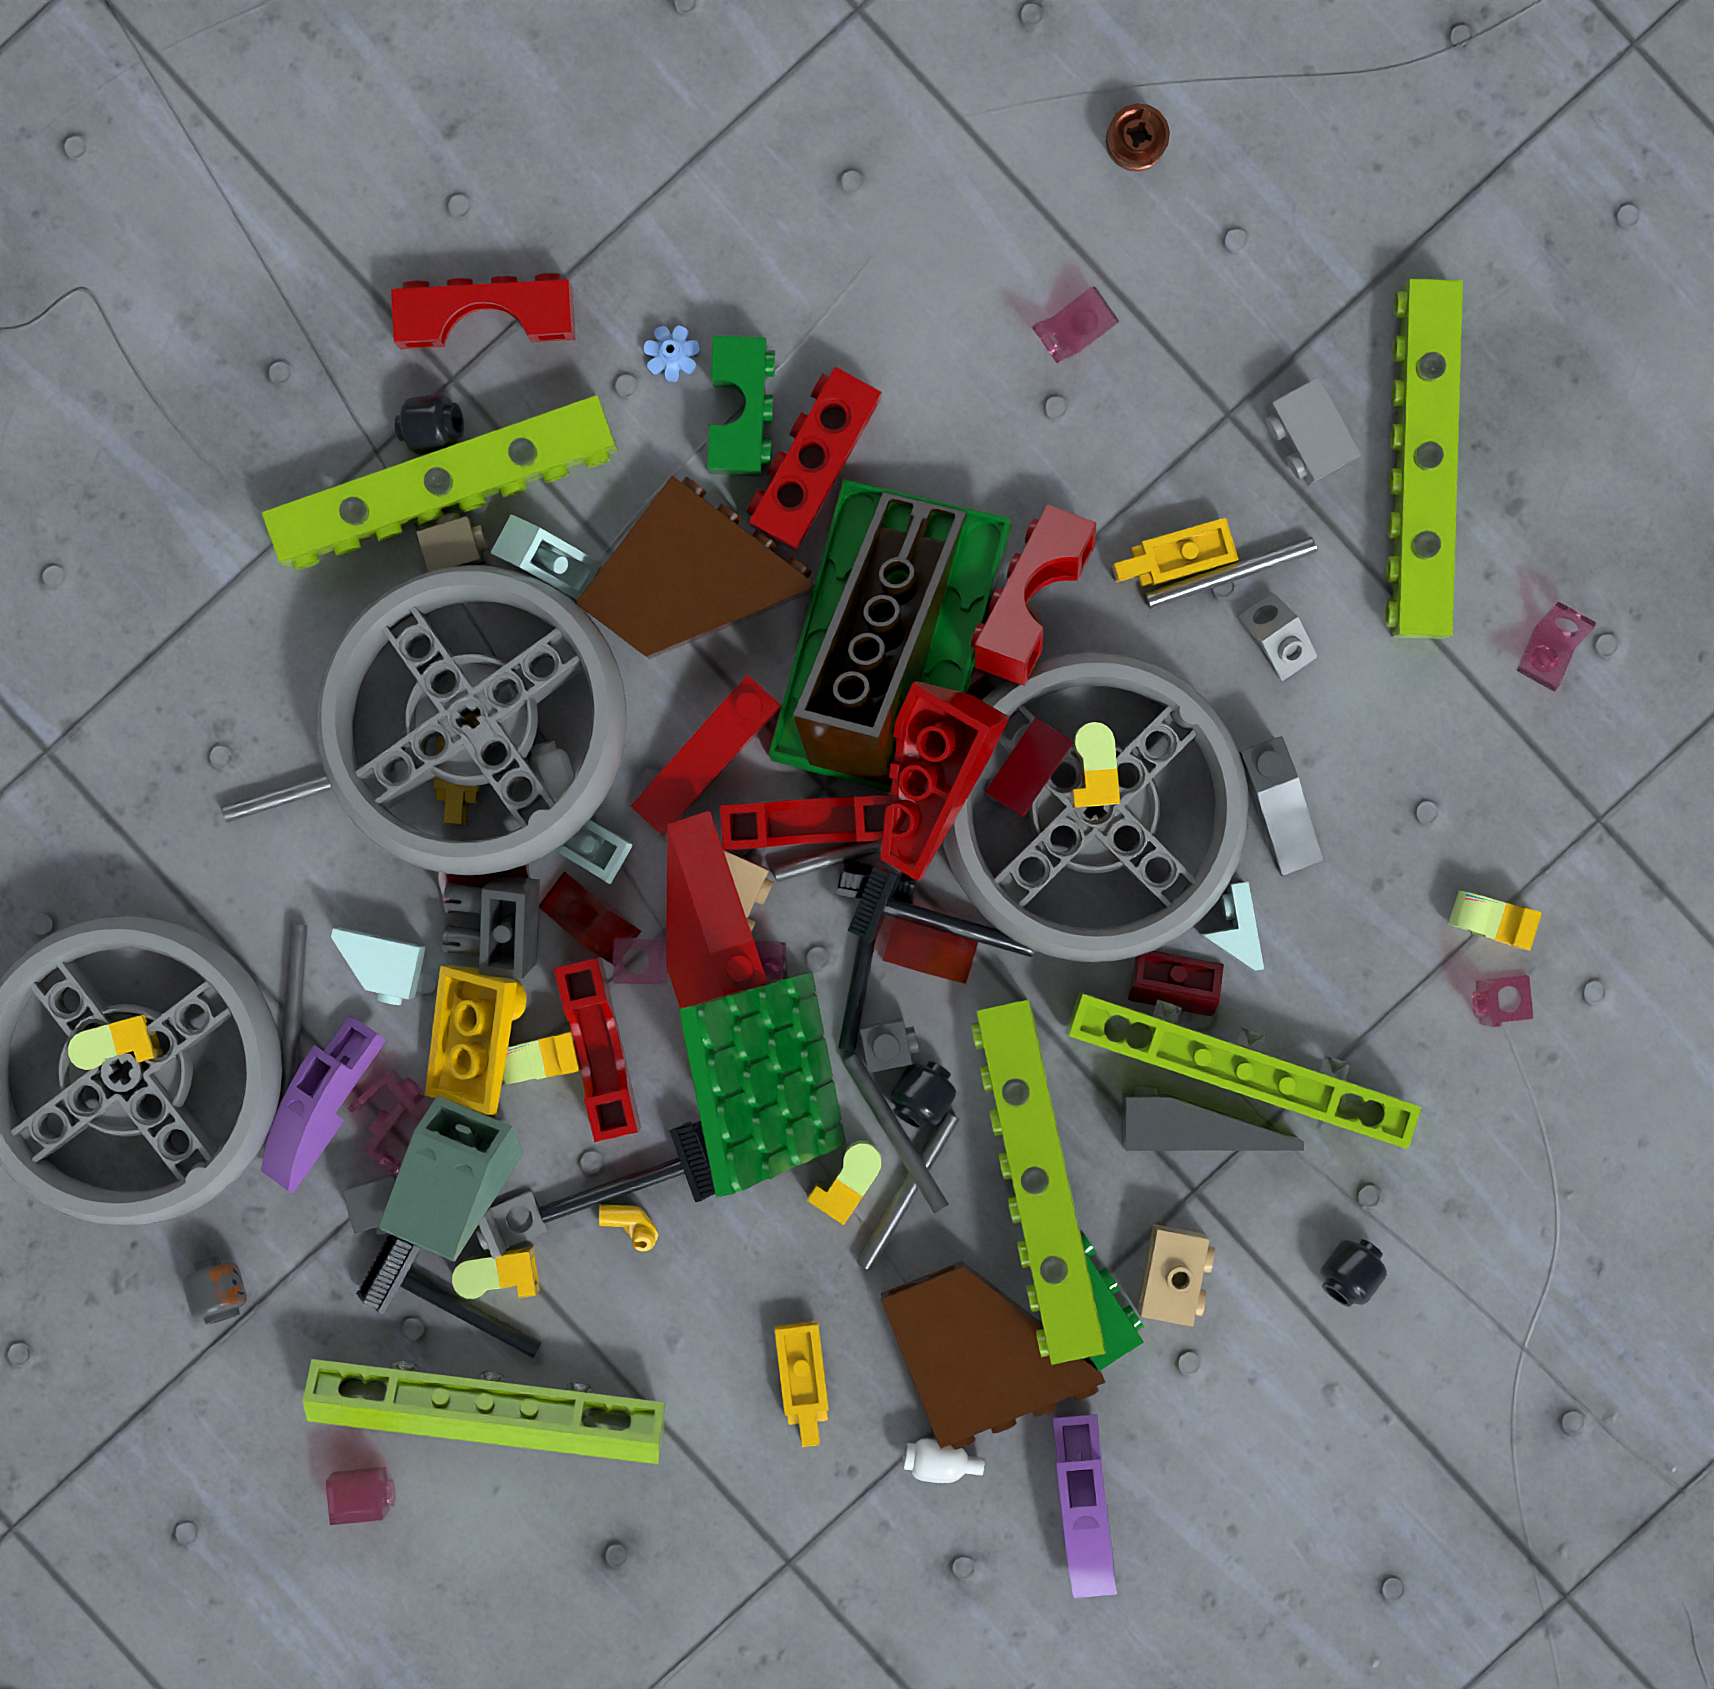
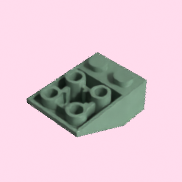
M437 1096L413 1133L379 1224L380 1230L455 1262L524 1153L513 1127Z

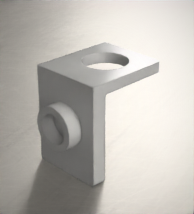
M1270 593L1237 617L1239 622L1260 642L1277 677L1281 681L1286 680L1318 657L1299 617L1274 593ZM1271 609L1278 611L1272 621L1266 624L1255 623L1257 616L1262 612Z
M528 1191L490 1207L475 1231L484 1250L489 1249L494 1259L502 1256L507 1248L547 1232L548 1227L541 1219L539 1206L533 1191ZM514 1207H525L531 1212L533 1222L528 1230L518 1232L508 1225L507 1215Z

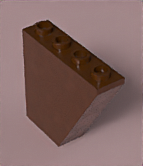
M674 476L670 477L575 602L648 659L803 597L814 588V583L808 579L812 574L811 570L792 556L786 562L776 555L773 551L777 545L758 530L752 536L738 526L742 520L740 516L722 503L716 509L705 501L703 497L707 492L687 476L682 482Z
M963 1261L881 1293L882 1304L940 1449L951 1445L954 1450L963 1448L976 1440L974 1435L988 1429H991L992 1433L1008 1430L1017 1424L1016 1418L1031 1412L1033 1417L1048 1414L1058 1408L1056 1402L1073 1396L1075 1401L1088 1398L1099 1391L1097 1386L1106 1383L1102 1372L1088 1358L1051 1365L1050 1356L1041 1357L1036 1330L1044 1329L1043 1323Z

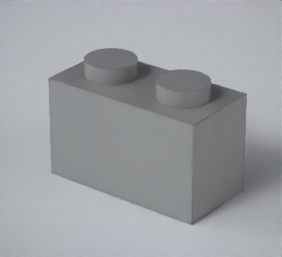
M1319 377L1273 401L1266 408L1269 416L1265 417L1271 434L1277 441L1283 439L1290 452V455L1286 456L1290 469L1297 479L1304 478L1307 485L1316 482L1361 456L1357 445Z

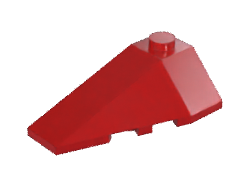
M918 681L912 683L894 726L893 737L897 739L894 762L890 763L889 778H892L890 804L885 810L880 859L917 881L922 879L992 756L1009 720L1008 715L973 695Z
M710 810L667 824L666 967L680 1008L768 983Z

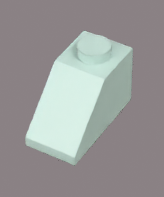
M512 514L491 551V554L576 600H578L594 579L602 564L544 529Z
M341 927L333 928L332 940L364 990L376 992V1001L401 1005L403 999L415 998L426 946Z

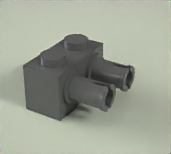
M497 874L484 887L447 883L443 898L449 899V901L443 902L444 910L481 914L480 929L446 925L442 941H448V944H442L443 952L479 956V974L523 979L537 964L540 879Z

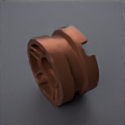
M1139 103L1125 106L1115 114L1107 130L1105 144L1108 155L1116 165L1125 170L1142 171L1149 169L1160 160L1169 144L1170 130L1165 117L1154 107ZM1136 130L1141 131L1145 135V141L1140 143L1138 148L1132 146L1133 140L1129 135Z

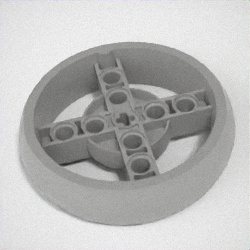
M481 565L453 566L417 575L391 588L368 605L350 624L332 652L322 677L316 709V736L324 773L335 797L353 823L371 841L397 858L424 869L457 875L489 874L520 867L546 856L573 837L592 818L609 792L621 763L627 729V703L620 670L609 644L591 618L570 598L539 579L513 570ZM493 602L525 610L543 620L554 630L508 663L492 656L481 654H465L453 657L424 614L458 603ZM429 639L431 642L429 653L422 658H413L412 649L417 641ZM390 641L418 680L410 694L406 708L407 735L360 768L354 741L355 704L359 689L371 663L385 644ZM541 659H554L555 667L549 676L542 678L535 676L534 668ZM584 671L592 701L591 735L580 769L564 794L555 801L525 759L536 736L538 724L536 704ZM447 674L455 675L456 685L454 689L447 694H439L437 691L438 681ZM507 684H516L518 686L517 697L508 704L499 703L498 694L500 689ZM471 711L477 716L481 715L476 718L480 724L474 729L464 725L468 722L464 717ZM434 736H443L445 746L442 752L436 756H428L426 753L427 742ZM504 745L507 749L505 760L497 766H490L487 762L488 752L492 747ZM400 761H406L408 765L407 776L402 781L391 782L390 770L392 766ZM435 776L444 781L465 786L490 783L521 828L494 838L471 841L449 840L417 830L396 817L389 809ZM521 781H530L532 784L531 796L523 802H515L512 797L514 786Z
M1106 652L1071 653L1037 662L1025 686L1006 679L982 699L983 702L1009 716V720L998 742L1011 753L1022 734L1025 733L1035 718L1025 707L1048 694L1078 686H1109L1140 694L1163 707L1124 748L1115 745L1117 766L1121 763L1130 764L1136 771V782L1128 789L1119 786L1120 804L1100 806L1101 811L1104 813L1099 819L1096 815H1092L1090 818L1086 817L1083 812L1087 807L1072 808L1070 790L1083 789L1081 761L1074 752L1072 745L1060 763L1069 765L1074 771L1073 783L1068 788H1058L1053 784L1050 777L1028 810L1029 823L1035 837L995 877L988 868L976 839L972 812L974 787L945 836L943 846L950 867L970 902L983 917L1014 941L1034 951L1070 961L1093 963L1118 961L1154 951L1172 942L1199 922L1219 900L1232 879L1244 849L1249 818L1248 785L1238 748L1228 728L1207 700L1188 683L1153 663L1135 657ZM1152 732L1161 733L1167 739L1168 748L1161 757L1152 756L1146 749V738ZM1193 738L1206 760L1211 774L1215 799V816L1211 840L1206 855L1194 876L1154 837L1160 816V798L1154 777ZM1061 825L1070 828L1074 834V843L1067 851H1058L1053 847L1050 840L1052 831ZM1121 826H1129L1136 833V844L1129 851H1121L1114 844V833ZM1027 857H1035L1042 864L1043 873L1036 882L1028 883L1019 875V865ZM1155 857L1163 859L1168 868L1167 876L1158 883L1150 881L1145 873L1146 864ZM1065 866L1083 873H1104L1124 867L1163 907L1153 914L1126 925L1090 929L1062 925L1047 920L1024 906Z
M139 915L103 916L75 923L48 935L23 953L0 977V1166L28 1194L56 1211L83 1221L121 1226L146 1225L184 1215L205 1205L235 1182L250 1165L262 1147L277 1111L282 1083L281 1046L275 1021L262 992L249 973L226 950L204 935L168 920ZM111 949H142L169 956L198 973L206 981L164 1014L135 1004L108 1006L74 960L95 952ZM68 988L76 990L80 996V1005L75 1012L69 1010L64 1004L63 997ZM35 993L66 1033L68 1039L63 1047L59 1062V1082L62 1092L21 1123L10 1088L9 1053L17 1022L26 1004ZM193 1004L201 1006L206 1013V1020L201 1028L194 1027L188 1020L187 1013ZM143 1014L150 1020L149 1023H146L150 1037L154 1032L160 1031L165 1033L170 1040V1049L166 1055L138 1063L136 1062L134 1051L106 1058L102 1066L95 1069L84 1070L76 1067L68 1056L70 1040L76 1034L92 1029L95 1023L104 1026ZM233 1017L242 1040L245 1055V1089L237 1119L229 1135L218 1149L184 1105L190 1090L193 1073L190 1048L229 1018ZM130 1062L133 1066L129 1071L130 1077L120 1078L118 1072L123 1068L121 1064ZM86 1086L93 1087L99 1094L100 1101L95 1109L89 1108L83 1101L82 1093ZM148 1094L156 1095L162 1103V1111L158 1117L148 1114L144 1107V1101ZM51 1113L58 1114L64 1122V1129L60 1136L54 1135L47 1126V1120ZM89 1126L100 1132L115 1136L144 1135L178 1180L159 1188L144 1191H114L93 1186L70 1176L54 1165L48 1157ZM175 1129L184 1131L189 1138V1147L186 1152L178 1151L171 1143V1136Z

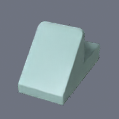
M590 819L573 837L555 849V851L611 884L633 845L627 839L609 831Z
M1249 882L1229 883L1226 888L1227 894L1221 895V905L1225 920H1232L1233 927L1204 932L1199 935L1249 969L1255 971L1263 970L1264 965Z

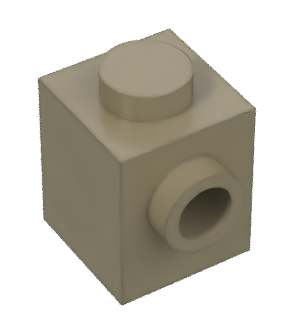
M459 513L447 514L434 520L435 526L416 531L428 572L453 566L485 564L482 552L488 551L489 546L482 525L474 527L473 521L467 516L460 518Z

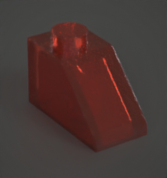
M565 871L539 904L541 910L582 946L615 967L642 932L618 910Z
M894 918L882 961L966 984L979 942Z

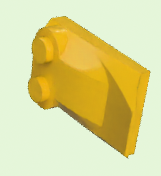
M440 965L425 1096L435 1099L437 1096H440L496 1119L512 1021L520 1018L527 1003L524 986L518 979L479 974V968Z

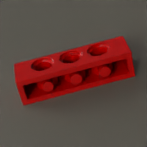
M836 366L830 376L822 373L810 396L816 399V402L808 415L803 412L799 414L789 433L795 440L787 454L781 450L778 452L768 471V474L774 477L766 492L758 489L746 512L752 515L749 521L752 528L796 552L798 551L878 406L882 396L881 391ZM835 408L844 413L846 421L839 429L830 430L822 425L820 418L828 409ZM808 447L820 449L825 456L823 463L814 469L804 467L799 461V456L804 449ZM788 485L796 486L803 492L801 503L791 508L783 506L778 501L780 490Z

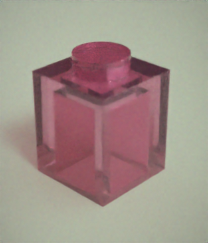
M386 1467L335 1471L326 1480L330 1525L384 1520L390 1511V1506H395V1484L393 1479H387Z

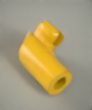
M600 1204L599 1226L623 1227L633 1240L632 1246L638 1251L645 1252L654 1247L658 1238L657 1227L641 1207L636 1205Z

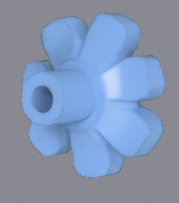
M680 325L675 327L673 334H670L666 326L655 329L654 335L657 341L648 340L644 344V353L654 357L647 364L649 371L653 375H658L664 370L665 379L668 382H677L679 380V370L688 375L692 374L697 366L690 357L697 356L700 353V347L696 340L686 341L689 331ZM670 349H674L672 353H668Z

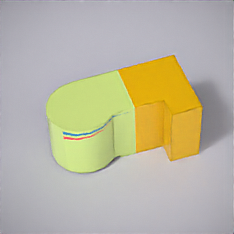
M1091 722L1085 724L1076 731L1073 737V749L1081 761L1083 789L1070 790L1072 808L1120 804L1113 732L1102 723Z
M1458 890L1448 924L1472 932L1471 934L1531 951L1542 912Z
M145 1014L82 1031L70 1040L68 1046V1056L71 1062L76 1067L84 1070L95 1069L102 1066L106 1058L134 1051L137 1063L163 1056L157 1031L151 1037L149 1035L146 1023H149L150 1020L145 1017Z
M572 1031L508 1046L502 1085L580 1071L581 1068Z
M858 1140L851 1143L844 1152L843 1166L828 1188L817 1182L808 1194L807 1201L844 1225L881 1169L879 1149L867 1140Z
M534 1246L506 1250L502 1256L494 1259L491 1253L465 1258L452 1274L454 1290L466 1299H475L481 1297L487 1290L517 1286L518 1298L536 1296L540 1286Z

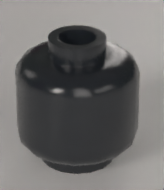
M444 394L409 398L402 405L400 415H397L395 418V432L398 439L404 441L408 449L415 454L432 453L455 445L458 438L462 437L464 433L463 414L459 405L452 403Z
M928 1061L926 1066L921 1064L909 1065L891 1092V1101L895 1105L893 1109L894 1114L907 1124L920 1130L925 1125H938L956 1096V1090L948 1080L951 1073L933 1061Z
M1361 1239L1359 1243L1350 1240L1340 1242L1321 1267L1320 1273L1324 1281L1322 1288L1330 1297L1346 1307H1350L1352 1304H1366L1387 1276L1386 1267L1380 1260L1383 1253L1374 1244L1365 1239Z

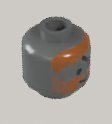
M219 1256L193 1263L195 1272L188 1274L183 1280V1289L192 1317L204 1319L205 1325H209L240 1315L239 1308L246 1303L247 1295L238 1265L230 1262L221 1264Z

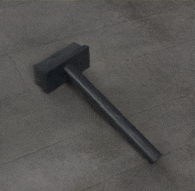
M845 860L843 873H840L836 895L861 899L875 865L871 866V864L866 865V863L860 864V862L855 863L852 860L851 862ZM903 873L893 899L913 904L915 879ZM858 937L838 1045L840 1049L856 1050L876 937L870 944L862 941V937Z
M882 860L873 867L848 928L849 932L862 937V941L870 944L878 935L884 918L887 915L1027 957H1032L1035 952L1014 941L998 929L893 899L903 872Z
M701 1120L694 1123L689 1121L669 1130L679 1156L678 1158L540 1206L539 1213L543 1223L551 1222L683 1174L686 1176L695 1203L714 1195L715 1190Z
M391 1234L386 1237L387 1241H384V1246L380 1248L381 1251L379 1250L378 1256L375 1258L376 1261H373V1266L371 1265L370 1270L367 1272L368 1275L362 1281L363 1285H360V1290L356 1292L363 1304L375 1308L378 1313L384 1315L399 1287H402L534 1358L541 1342L409 1272L408 1270L421 1247Z

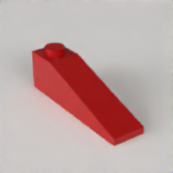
M747 675L630 807L663 836L667 832V824L677 821L782 706Z

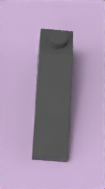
M1133 1086V1094H1122V1147L1126 1151H1304V1141L1295 1136L1168 1094H1159V1086Z

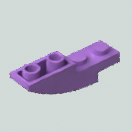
M349 1015L325 1051L313 1045L292 1079L276 1113L263 1156L261 1171L292 1194L295 1192L345 1121L335 1113L385 1044L386 1039Z
M1098 1415L1053 1418L1058 1486L1072 1597L1117 1595Z

